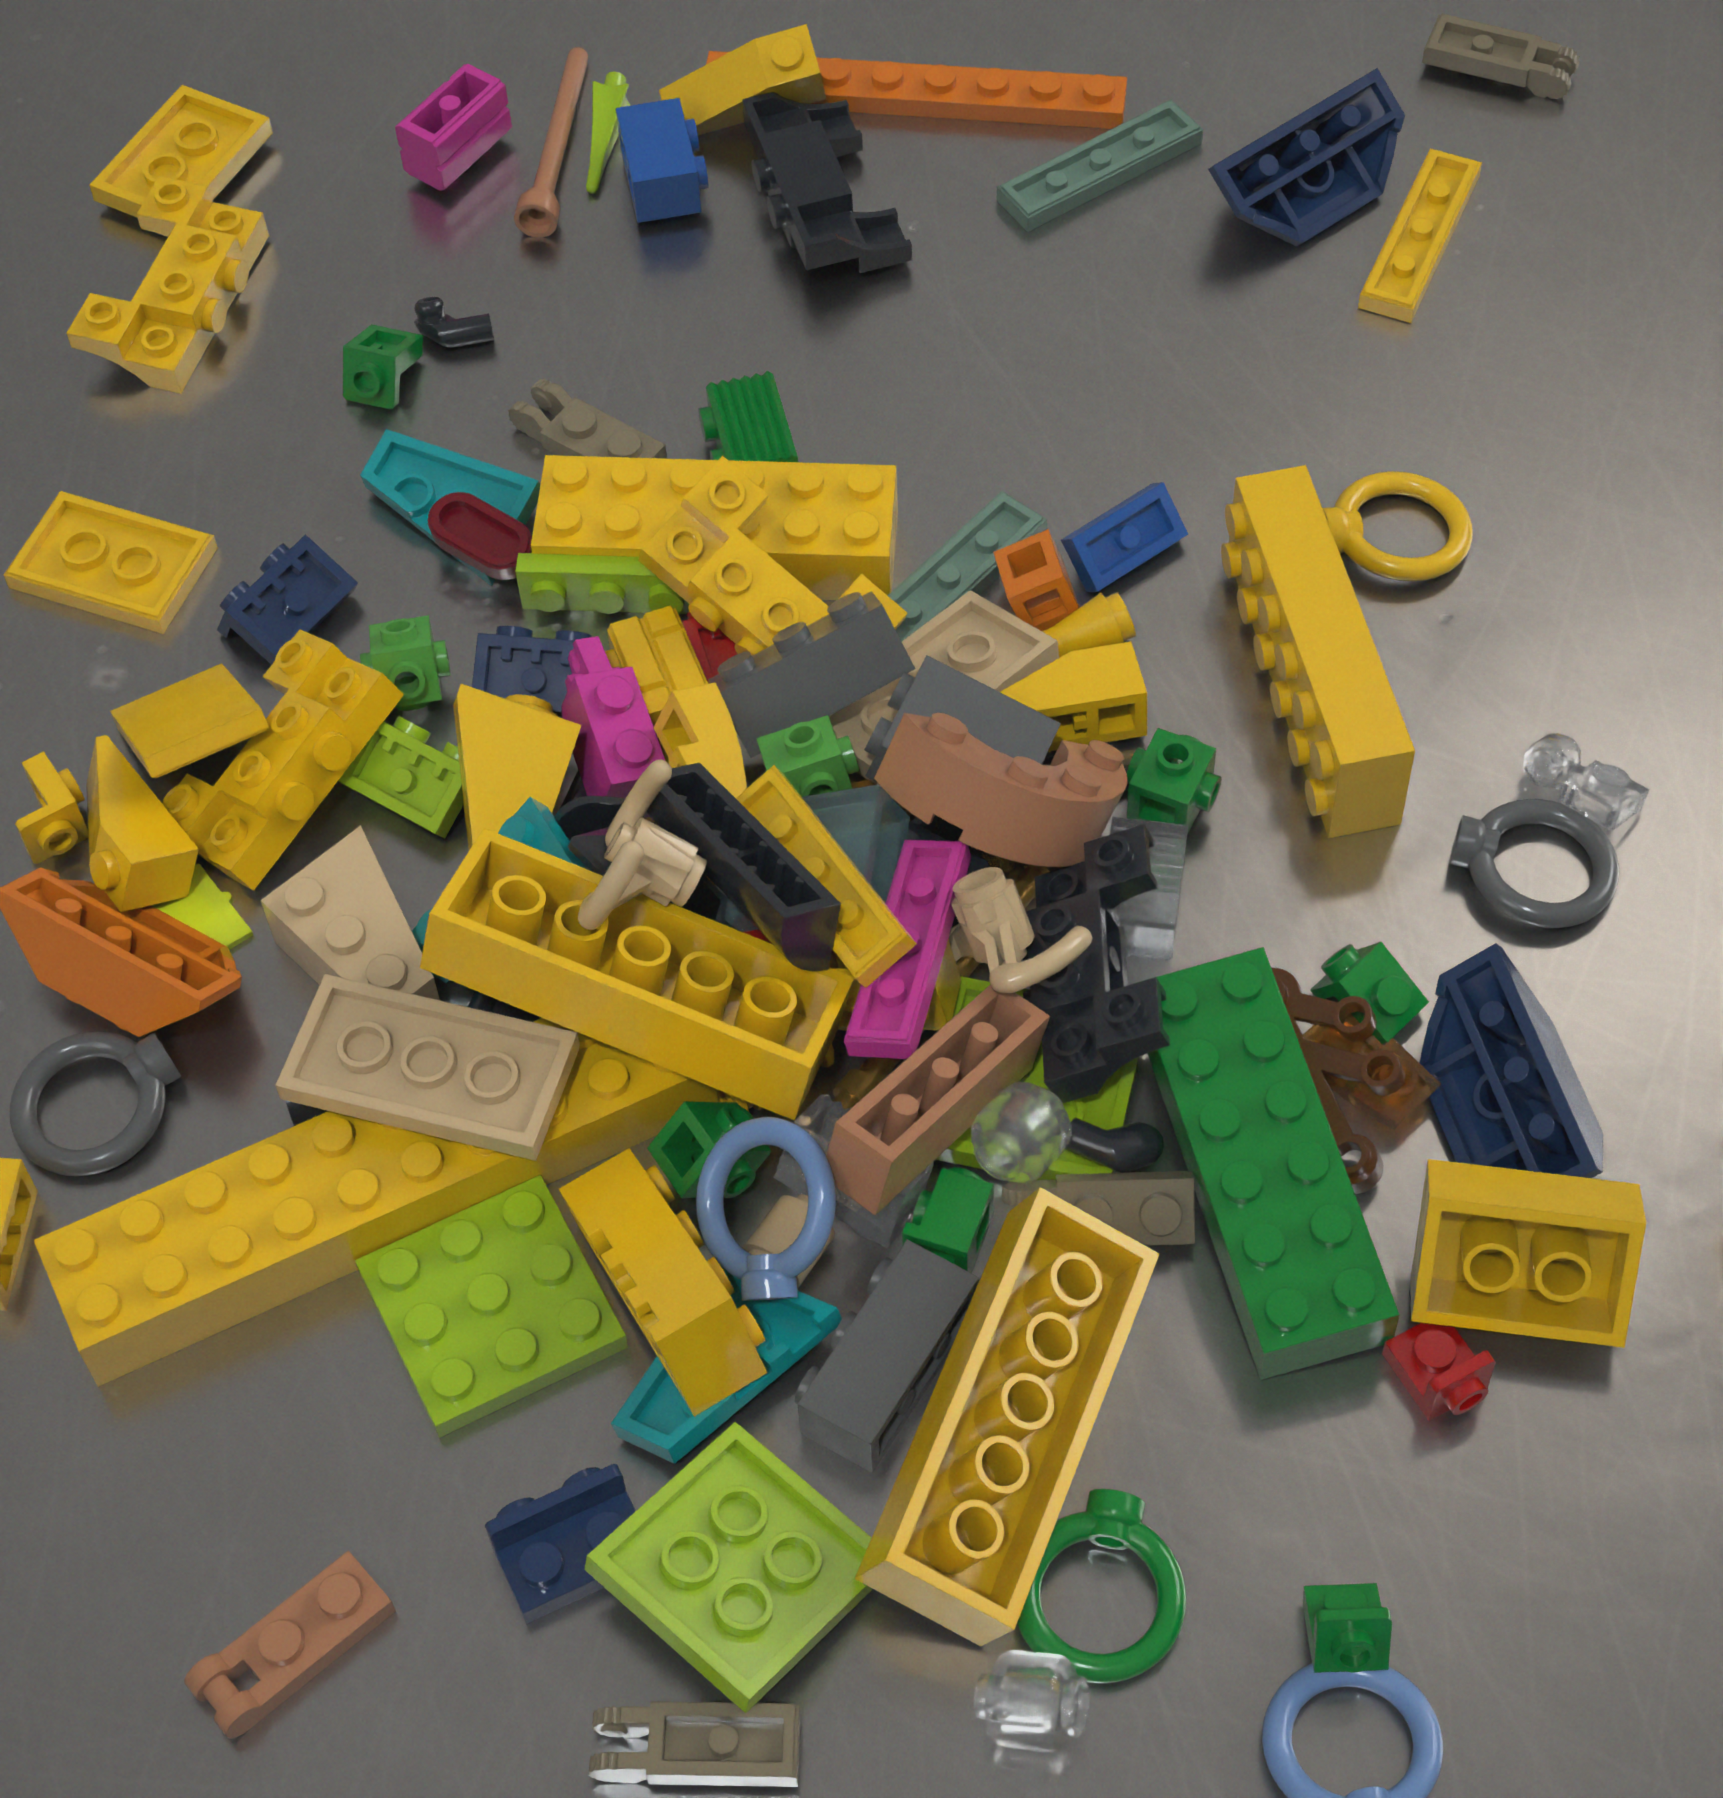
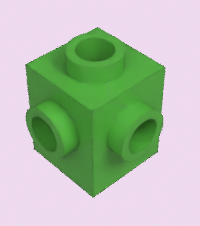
M429 615L409 619H395L369 625L370 652L360 654V662L365 666L382 672L404 694L394 708L402 711H414L426 707L432 701L442 700L440 678L451 676L445 640L434 641Z
M828 715L808 722H800L789 728L756 738L766 771L775 765L786 776L814 813L825 811L856 799L848 775L859 772V766L849 736L836 739Z

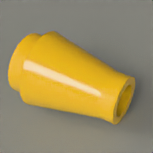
M1117 592L1107 597L1099 593L1056 625L1042 631L1057 640L1059 658L1070 651L1124 643V641L1136 637L1130 614Z

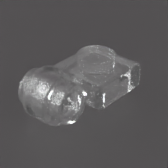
M1551 733L1533 743L1526 750L1523 764L1524 772L1533 784L1544 788L1562 790L1558 802L1610 831L1615 830L1642 810L1650 789L1630 779L1629 775L1619 767L1602 764L1597 760L1586 767L1580 764V747L1571 737L1559 733Z

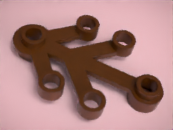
M1271 967L1340 1155L1342 1157L1352 1150L1361 1152V1158L1357 1164L1345 1167L1354 1193L1359 1194L1369 1191L1381 1179L1383 1173L1382 1158L1374 1144L1367 1137L1353 1134L1323 1074L1367 1085L1368 1089L1374 1094L1387 1096L1398 1091L1405 1080L1404 1069L1397 1056L1388 1050H1375L1365 1056L1305 1040L1296 1021L1334 1028L1339 1031L1344 1039L1359 1042L1367 1039L1374 1032L1377 1024L1376 1016L1369 1003L1358 996H1349L1339 1002H1334L1303 994L1299 983L1291 973L1280 968ZM1356 1011L1365 1013L1363 1021L1357 1026L1349 1027L1344 1025V1021L1350 1013ZM1382 1065L1393 1066V1072L1387 1079L1382 1081L1372 1079V1074L1377 1067Z

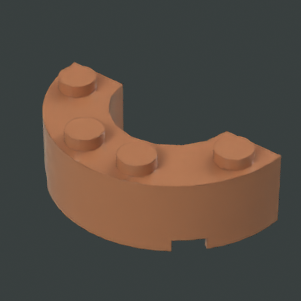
M904 713L874 777L877 783L896 802L928 825L932 823L934 816L937 815L963 829L958 841L1004 859L1045 867L1072 866L1085 861L1084 843L1101 838L1127 786V773L1122 764L1124 756L1118 749L1105 742L1092 740L1087 745L1062 740L1050 766L1041 765L1027 757L1016 756L1013 758L992 749L972 736L964 723L944 713H934L931 717Z

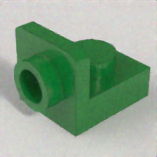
M372 324L343 346V397L353 402L393 409L399 403L400 374L423 356V335Z
M1377 1583L1304 1586L1303 1611L1314 1673H1355L1389 1669L1392 1620L1390 1610L1381 1606Z

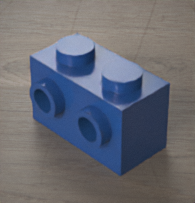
M680 98L616 108L620 148L637 223L702 212L699 190L709 188L704 156L694 157L693 152L700 150L694 118L684 119Z

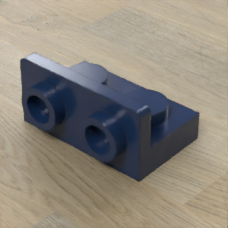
M305 534L291 548L284 543L279 545L260 566V570L264 574L251 586L242 581L229 592L220 604V608L225 612L217 631L225 638L235 631L272 665L279 649L291 640L299 629L308 633L313 632L354 592L358 582Z
M498 626L496 634L478 633L472 680L473 688L502 698L515 694L534 696L549 702L553 706L552 712L557 714V716H562L561 706L567 694L565 679H567V675L572 674L568 661L569 652L574 648L573 643L576 639L589 638L592 635L579 631L560 630L556 631L555 639L532 637V630L517 626Z
M611 1464L603 1469L598 1467L583 1469L570 1476L561 1488L538 1499L528 1497L509 1503L498 1512L496 1518L485 1524L495 1557L526 1624L604 1588L584 1570L586 1557L636 1511L626 1491L624 1478L617 1464Z

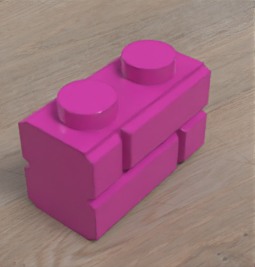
M468 63L459 68L450 77L449 81L439 86L395 126L398 145L402 148L400 155L403 169L409 175L440 191L445 190L455 182L462 173L512 128L510 110L506 107L508 104L506 85L500 79Z

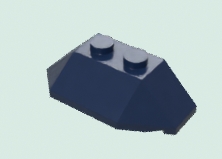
M1376 68L1213 165L1208 170L1237 218L1297 247L1383 194L1394 157L1397 135L1402 129L1405 114L1380 71Z
M1495 943L1439 975L1435 992L1438 999L1428 1022L1418 1072L1456 1162L1593 1178L1603 1172L1602 1129L1552 1020L1503 948Z

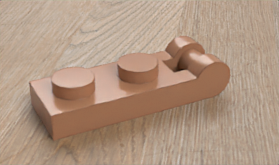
M348 1550L221 1652L208 1655L198 1661L186 1674L184 1684L197 1700L209 1701L216 1710L214 1715L215 1723L228 1738H236L250 1730L394 1614L396 1610L389 1597ZM250 1669L259 1682L249 1690L239 1691L233 1682Z

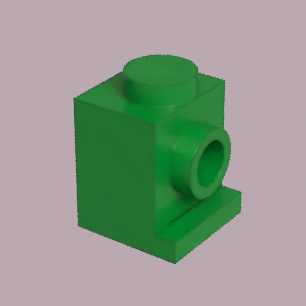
M954 1167L948 1170L942 1168L933 1192L925 1189L922 1190L915 1206L912 1223L906 1221L902 1232V1246L906 1240H909L972 1273L994 1216V1183L984 1181L978 1174L964 1168Z

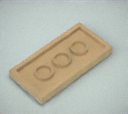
M971 590L902 641L915 667V670L907 674L916 677L926 655L998 692L1059 658L1058 642L1056 639ZM900 678L829 716L836 739L849 736L860 770L856 773L881 789L883 788L877 782L865 777L875 756L864 751L881 717L893 722L898 711L887 706Z
M324 974L275 1086L282 1100L536 1161L580 1049L577 1032Z

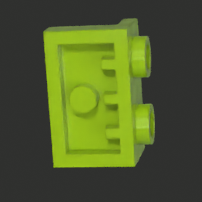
M400 716L397 717L393 726L383 722L338 781L445 839L464 804L458 747L447 742L442 752L426 744L431 735L430 732Z

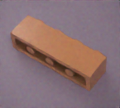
M990 984L836 1121L826 1155L833 1173L835 1187L872 1214H878L1032 1070L1050 1016L1017 993L996 992Z

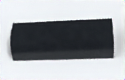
M700 762L672 768L671 778L656 796L646 811L647 814L659 827L698 847L696 854L707 860L704 873L794 966L807 971L829 969L841 903Z

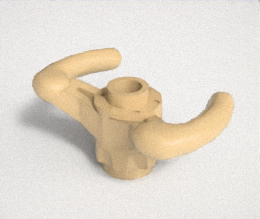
M655 760L645 769L607 830L605 843L608 848L604 858L612 863L595 891L585 897L579 908L578 921L585 929H597L613 909L641 894L664 906H667L671 901L682 907L690 898L704 872L707 860L696 854L698 847L643 818L656 796L671 778L672 768L664 760Z
M989 867L964 876L953 886L956 898H954L951 905L959 923L951 928L948 939L955 961L957 963L961 957H973L976 962L988 964L990 972L989 981L992 989L996 992L1015 993L1043 981L1075 961L1092 942L1090 931L1085 927L1076 926L1047 950L1021 962V959L1027 954L1026 947L1032 943L1035 935L1013 879H1006L1001 868Z

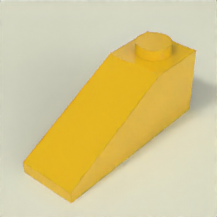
M807 24L755 38L659 90L661 101L680 98L684 119H695L698 135L743 123L742 99L775 92L786 99L799 103L810 104L826 99L820 69Z
M1131 641L1070 651L1000 691V693L1061 723L1048 752L1057 750L1062 740L1088 745L1092 740L1111 742L1147 736V690Z
M107 735L96 737L86 783L89 867L95 885L105 891L120 912L188 897L199 848Z

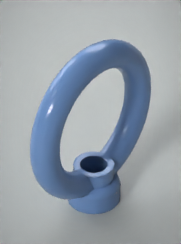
M774 1117L751 1119L736 1125L726 1132L714 1145L706 1158L700 1173L696 1194L699 1228L711 1255L716 1258L724 1270L741 1280L742 1301L798 1298L796 1276L805 1271L819 1256L833 1226L836 1209V1190L833 1173L820 1145L807 1131L798 1125ZM760 1145H773L787 1151L799 1164L808 1189V1210L803 1228L796 1240L779 1254L752 1255L744 1250L731 1235L724 1214V1190L732 1167L744 1153Z
M1311 1663L1296 1671L1279 1687L1268 1705L1263 1721L1262 1744L1267 1766L1274 1781L1287 1798H1426L1432 1791L1440 1774L1443 1760V1739L1437 1716L1420 1689L1407 1677L1391 1667L1388 1670L1355 1673H1314L1313 1664ZM1338 1687H1356L1369 1690L1388 1700L1406 1720L1413 1740L1411 1763L1403 1778L1389 1790L1383 1787H1365L1352 1791L1346 1796L1328 1791L1314 1782L1300 1766L1292 1744L1294 1722L1305 1703L1323 1691Z

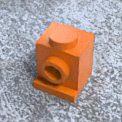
M1049 529L993 552L1007 599L1016 617L1040 631H1044L1080 608L1064 560Z

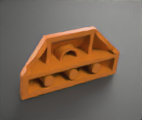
M41 867L0 887V910L37 980L64 995L68 1000L84 1006L111 1021L118 1028L130 1032L137 1037L193 1015L239 989L241 986L242 975L236 969L234 958L227 946L153 906L120 912L105 891L99 889L95 883L85 880L59 879L58 872Z

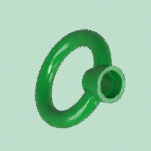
M1114 1489L1091 1490L1088 1494L1085 1511L1070 1514L1056 1521L1017 1622L1020 1633L1031 1650L1049 1667L1075 1680L1106 1684L1136 1677L1156 1665L1169 1652L1183 1626L1187 1601L1185 1581L1181 1568L1164 1540L1142 1523L1145 1502L1133 1494ZM1089 1540L1093 1544L1109 1549H1130L1145 1562L1153 1575L1157 1589V1608L1154 1619L1146 1633L1133 1645L1123 1650L1105 1654L1079 1650L1063 1641L1052 1630L1044 1615L1041 1604V1586L1048 1566L1064 1549L1082 1541Z

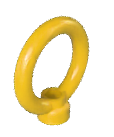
M1387 471L1365 476L1350 484L1340 494L1334 507L1323 508L1339 553L1345 552L1352 561L1365 570L1392 580L1424 581L1444 575L1463 561L1472 544L1473 527L1471 518L1459 498L1440 483L1414 473ZM1384 495H1403L1416 498L1432 506L1444 517L1449 529L1448 541L1440 550L1428 556L1409 558L1388 554L1375 548L1363 538V522L1358 509L1368 500Z

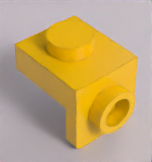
M44 751L21 762L36 799L42 808L18 819L15 823L25 849L34 864L41 863L52 856L63 854L75 844L89 838L88 829L77 805L85 801L76 780L68 768L57 772Z

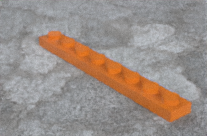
M709 51L706 64L729 52ZM816 57L826 99L810 103L825 104L847 100L849 112L1113 129L1123 124L1127 77Z

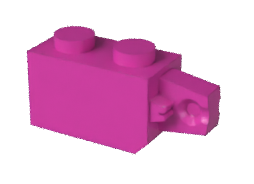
M599 636L576 639L573 643L574 648L568 655L572 674L567 675V679H565L567 694L561 706L563 719L581 725L572 753L587 796H607L626 799L645 769L653 761H665L656 732L653 729V724L633 667L612 668Z

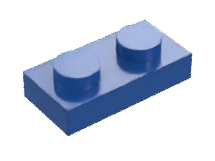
M1164 482L1152 483L1061 539V542L1086 592H1098L1188 535V532Z

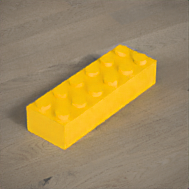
M545 455L531 541L532 553L639 557L641 548L680 508L683 497L718 460ZM728 460L769 495L766 504L755 514L741 532L819 599L838 600L861 573L886 595L892 592L898 517L896 465Z
M1306 465L1235 478L1233 503L1225 506V520L1230 537L1229 542L1223 543L1221 546L1223 568L1227 578H1236L1238 583L1237 601L1243 623H1252L1256 634L1254 636V652L1258 667L1261 671L1269 670L1273 682L1270 686V693L1274 712L1277 718L1285 717L1290 729L1287 740L1291 760L1295 767L1303 766L1307 776L1305 795L1312 816H1321L1328 838L1401 825L1415 749Z
M483 828L429 913L420 963L421 969L795 1121L838 1031L855 979L853 976L830 967L823 971L800 969L794 966L771 943L672 903L664 906L644 894L636 896L613 909L597 929H585L578 921L579 908L585 897L595 891L603 878L602 875Z
M1041 1187L1007 1213L855 1577L856 1580L979 1646H983L1015 1630L1160 1255L1159 1253Z

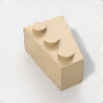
M361 825L260 900L274 942L319 985L324 974L440 1000L432 973L420 968L422 952Z

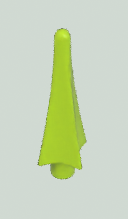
M615 71L606 74L604 84L592 81V137L590 164L586 183L587 192L590 194H595L599 189L605 166L619 135L616 108L631 106L625 96L629 84L626 83V77Z

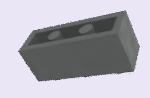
M872 591L863 596L861 593L855 592L838 599L828 607L827 611L829 614L808 626L805 622H799L786 627L773 637V645L753 656L750 652H743L729 658L718 667L717 671L719 674L709 679L710 683L716 682L731 715L734 728L750 758L761 753L756 738L789 728L800 722H808L826 715L830 716L900 678L904 672L909 673L915 670L883 605Z
M906 1240L894 1260L888 1257L884 1258L877 1266L869 1282L867 1292L870 1296L858 1314L849 1311L844 1316L832 1339L831 1347L834 1350L822 1368L813 1366L808 1370L797 1389L795 1403L798 1405L801 1434L873 1473L948 1357L979 1283V1277L909 1240Z

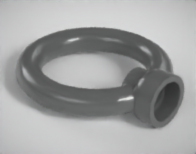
M1523 799L1505 803L1491 810L1481 820L1463 815L1455 835L1449 864L1469 868L1472 879L1479 891L1502 913L1522 923L1545 928L1570 927L1592 919L1609 904L1616 892L1619 879V863L1616 852L1602 829L1578 810L1565 804L1543 799ZM1523 824H1543L1564 831L1584 847L1591 859L1593 878L1590 886L1580 896L1559 903L1537 901L1520 894L1502 879L1496 869L1494 857L1500 836L1505 831Z
M89 1031L68 1036L41 1051L27 1065L17 1080L10 1102V1124L14 1138L22 1152L31 1161L53 1173L65 1176H88L108 1171L132 1158L150 1140L160 1123L164 1111L165 1086L182 1076L154 1032L139 1042L127 1036L107 1031ZM90 1057H106L124 1064L138 1085L139 1098L136 1111L122 1132L100 1146L83 1150L62 1148L53 1144L44 1136L37 1122V1103L43 1088L55 1073L72 1062Z

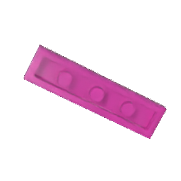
M904 840L885 904L917 944L867 988L860 985L844 1038L849 1056L907 1059L917 1050L955 917V912L951 905L954 898H956L953 886L958 880L966 876L971 860L967 844L960 841Z

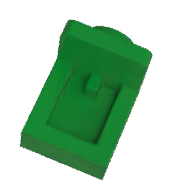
M1382 942L1357 950L1352 944L1343 947L1323 963L1321 969L1326 975L1310 990L1315 997L1322 999L1335 996L1338 1001L1349 996H1358L1365 999L1371 1006L1377 1020L1374 1032L1368 1037L1374 1046L1388 1043L1429 1003ZM1359 1011L1349 1014L1357 1025L1365 1017V1013Z

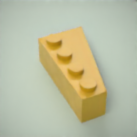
M628 1148L559 1188L580 1231L694 1417L767 1373L755 1348L766 1341L760 1327L745 1304L739 1308L736 1307L730 1296L735 1291L716 1258L713 1256L706 1260L700 1252L699 1248L703 1247L704 1243L685 1210L675 1215L668 1205L675 1198L656 1165L644 1170L631 1149Z

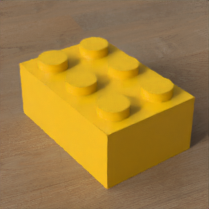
M1428 1159L1410 1278L1411 1321L1625 1348L1646 1228L1640 1184Z

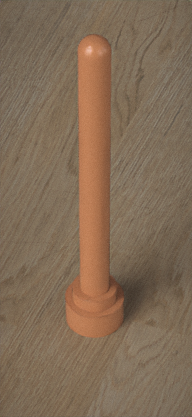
M581 47L572 48L568 53L534 185L520 195L514 213V222L517 228L531 237H547L557 227L561 208L554 191L588 63V54Z

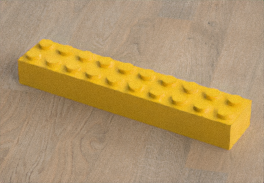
M544 1018L534 1021L535 1023L573 1031ZM578 1033L580 1049L536 1161L327 1111L34 1239V1243L77 1349L96 1385L99 1387L358 1270L355 1262L356 1259L538 1175H541L545 1184L548 1185L658 1135L684 1101L719 1102L717 1089Z

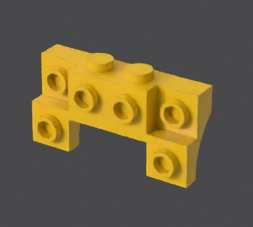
M158 176L136 215L141 229L155 232L168 238L131 302L89 293L66 334L71 348L83 350L112 361L136 375L150 387L182 394L214 334L219 333L223 329L227 311L235 296L245 289L249 271L266 243L269 233L262 212L215 203L212 200L209 186Z
M722 456L683 497L680 508L641 548L638 561L690 604L688 609L691 615L702 626L710 631H716L719 628L728 638L736 643L734 648L737 654L750 652L753 656L773 645V637L786 627L799 622H805L808 626L829 614L827 611L829 606L741 532L755 514L766 504L769 495ZM861 573L840 598L855 592H859L863 596L872 591L883 605L896 630L905 620L908 613Z
M301 629L279 649L275 661L263 675V678L277 691L284 693V696L266 718L269 728H266L267 731L250 738L214 786L187 773L182 781L166 794L162 802L199 848L198 855L236 882L253 891L404 695L382 672L347 658L333 643Z

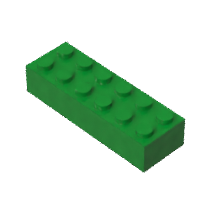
M1264 947L1157 976L1156 978L1166 991V1000L1161 1001L1163 1029L1169 1036L1170 1046L1151 1051L1147 1054L1188 1172L1193 1174L1194 1190L1260 1380L1384 1345L1387 1340L1395 1336L1400 1314Z

